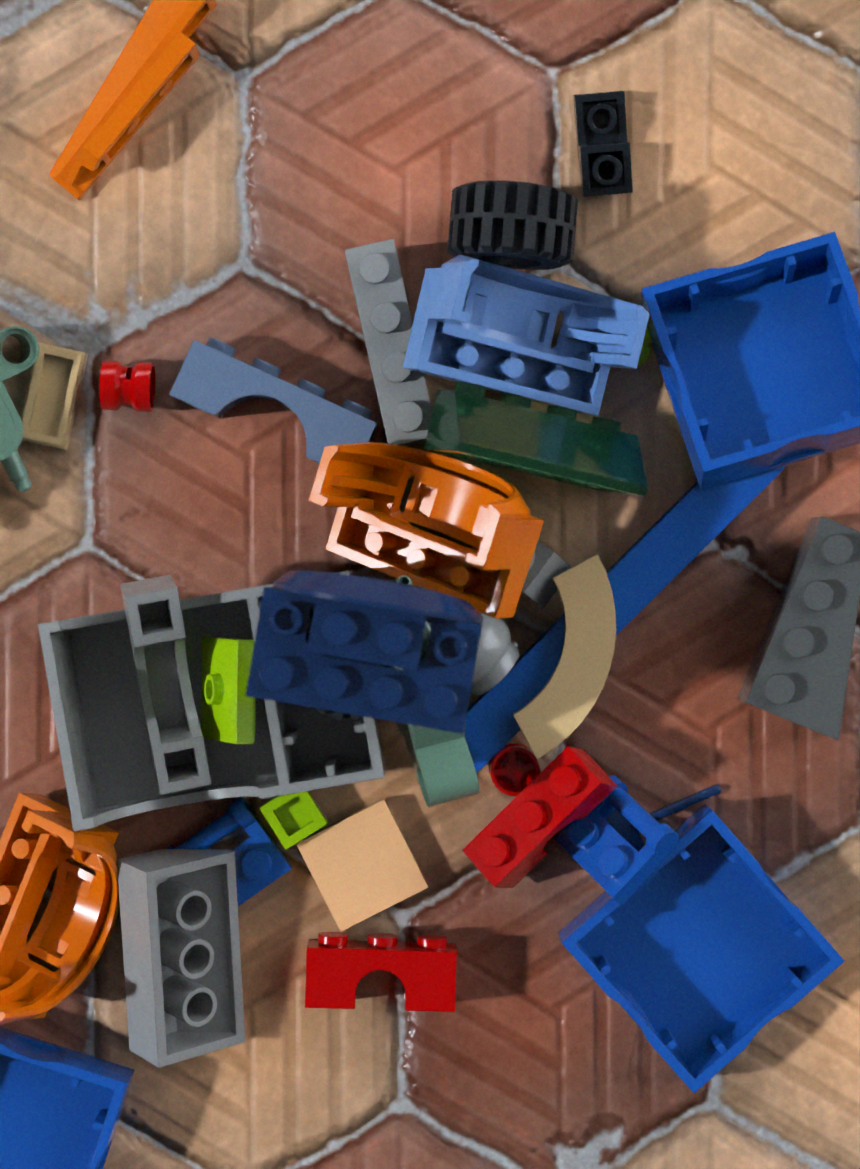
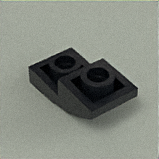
M624 91L573 95L583 197L633 193Z

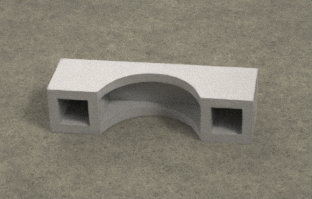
M394 239L346 249L345 255L387 442L389 444L410 446L437 440L438 434L424 373L403 368L413 323Z
M171 575L122 583L120 588L154 777L160 794L210 785L211 779L205 744L188 670L185 646L186 635L178 588Z

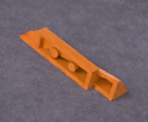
M153 0L50 171L51 178L77 200L83 197L199 58L200 53L197 46L189 38L216 7L215 0Z

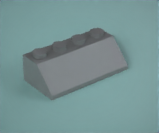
M159 849L117 859L129 1050L160 1068L244 1043L245 1026L235 852L217 849Z

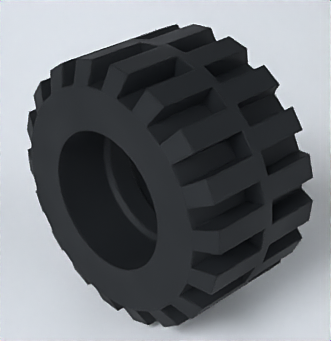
M488 180L460 185L452 190L447 251L454 257L464 255L511 269L548 270L571 264L574 254L578 199L564 190L528 182Z

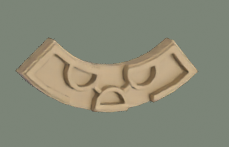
M598 554L553 577L564 612L565 629L561 656L556 669L543 689L529 703L513 713L537 759L556 748L583 722L596 703L610 671L615 649L616 612L609 579Z

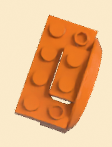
M361 442L325 446L308 500L324 507H338L325 548L326 550L394 578L403 575L408 576L416 587H424L427 590L462 599L470 603L478 612L495 619L514 617L544 520L529 515L530 509L517 488L503 477L485 468L451 456L389 443ZM414 476L405 510L401 513L399 507L407 481ZM409 522L446 534L477 549L467 548L412 526Z
M19 792L0 839V1025L45 1018L48 1010L57 1006L71 995L89 975L102 955L113 931L120 905L117 854L114 848L119 832L103 824L95 828L74 831L70 809L40 794ZM57 868L54 887L47 907L38 926L27 942V935L52 873ZM28 953L54 965L59 970L53 972L29 959Z

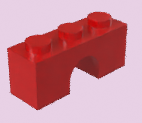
M567 746L462 851L494 888H514L547 855L543 850L547 842L567 824L575 820H583L617 785L585 750Z
M342 932L318 933V939H309L307 945L305 1008L355 1009L359 981L372 971L385 970L395 974L403 983L405 988V1011L455 1012L456 943H447V937L441 935L417 936V942H397V935L388 933L369 934L367 941L348 940V934Z

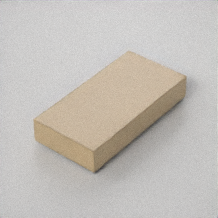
M38 342L39 356L31 368L21 414L23 426L22 441L68 450L88 354Z

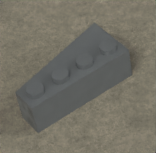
M823 516L811 518L737 697L740 701L838 741L860 600L859 531Z

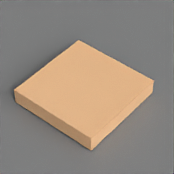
M385 798L296 843L340 932L429 888V884Z

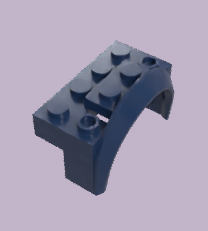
M289 571L274 581L272 587H264L245 696L463 734L484 617L470 603L462 599L419 587L331 572ZM315 604L310 638L308 643L306 640V633L309 622L311 606ZM427 621L431 627L425 660L419 664Z

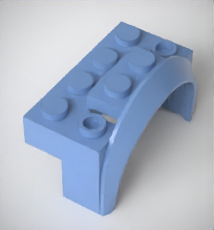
M458 255L442 264L441 268L425 269L403 368L580 414L599 416L610 367L637 369L650 313L637 304L479 259ZM559 312H561L563 320L557 345L551 349Z

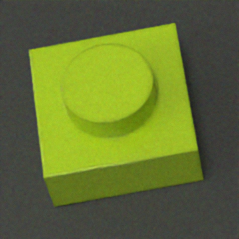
M310 791L276 796L259 808L285 850L328 824L327 818Z

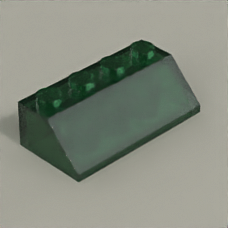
M456 382L454 390H437L424 449L605 493L646 497L648 484L639 439L637 435L621 432V422L593 417L592 423L589 424L576 420L577 411L548 405L546 413L530 409L532 400L510 394H502L501 401L485 398L486 388L467 383Z

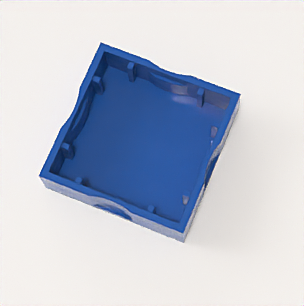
M835 232L767 251L761 256L740 265L710 268L642 288L641 306L650 313L647 328L651 336V344L700 490L860 444V309L858 293Z
M706 804L701 806L675 829L679 835V841L675 849L623 905L619 904L605 891L558 932L561 943L608 997L614 999L623 1007L642 1029L647 1041L693 1093L699 1090L748 1047L750 1041L766 1023L782 1012L791 1009L845 962L801 910L787 898L766 874L758 861Z
M0 1027V1169H103L135 1069Z

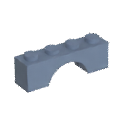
M209 337L206 345L193 340L169 393L175 399L217 418H221L229 409L247 400L268 399L281 403L291 409L301 421L306 435V457L318 464L320 463L325 446L371 442L378 427L376 422L369 420L372 413L370 409L348 399H345L342 407L324 399L327 390L301 378L297 386L279 379L282 370L258 358H254L252 365L233 358L237 349L212 337Z

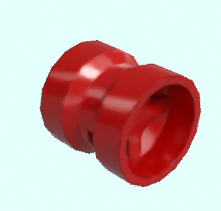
M119 361L102 362L99 379L101 410L118 411L122 406H132L137 412L153 411L156 391L154 363L138 362L133 367H126Z
M507 743L489 761V773L494 785L500 792L509 796H517L540 774V766L536 757L527 746L520 743Z

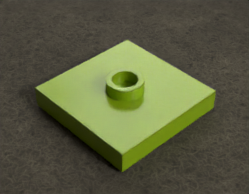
M202 637L201 731L203 738L232 744H253V741H255V697L245 696L254 640Z

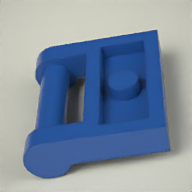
M610 775L609 777L617 787L583 820L572 821L555 840L613 899L623 905L675 849L679 841V835L668 824H660L627 793L628 787L617 776ZM615 809L646 838V845L640 851L606 820Z
M238 797L228 804L230 810L177 847L170 845L166 848L209 849L242 826L250 837L231 849L235 852L238 906L292 868L285 855L242 797Z

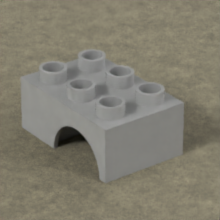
M353 570L339 572V574L353 575ZM273 584L180 600L186 635L185 646L188 670L200 727L202 637L254 640L255 643L264 587H272ZM315 604L311 606L309 622L306 633V640L308 643L310 638ZM125 610L38 624L74 831L95 828L103 823L139 813L189 803L233 797H259L264 799L385 777L386 762L378 719L363 716L357 720H335L329 715L316 711L317 708L255 698V741H253V744H232L203 738L211 784L161 795L154 777Z

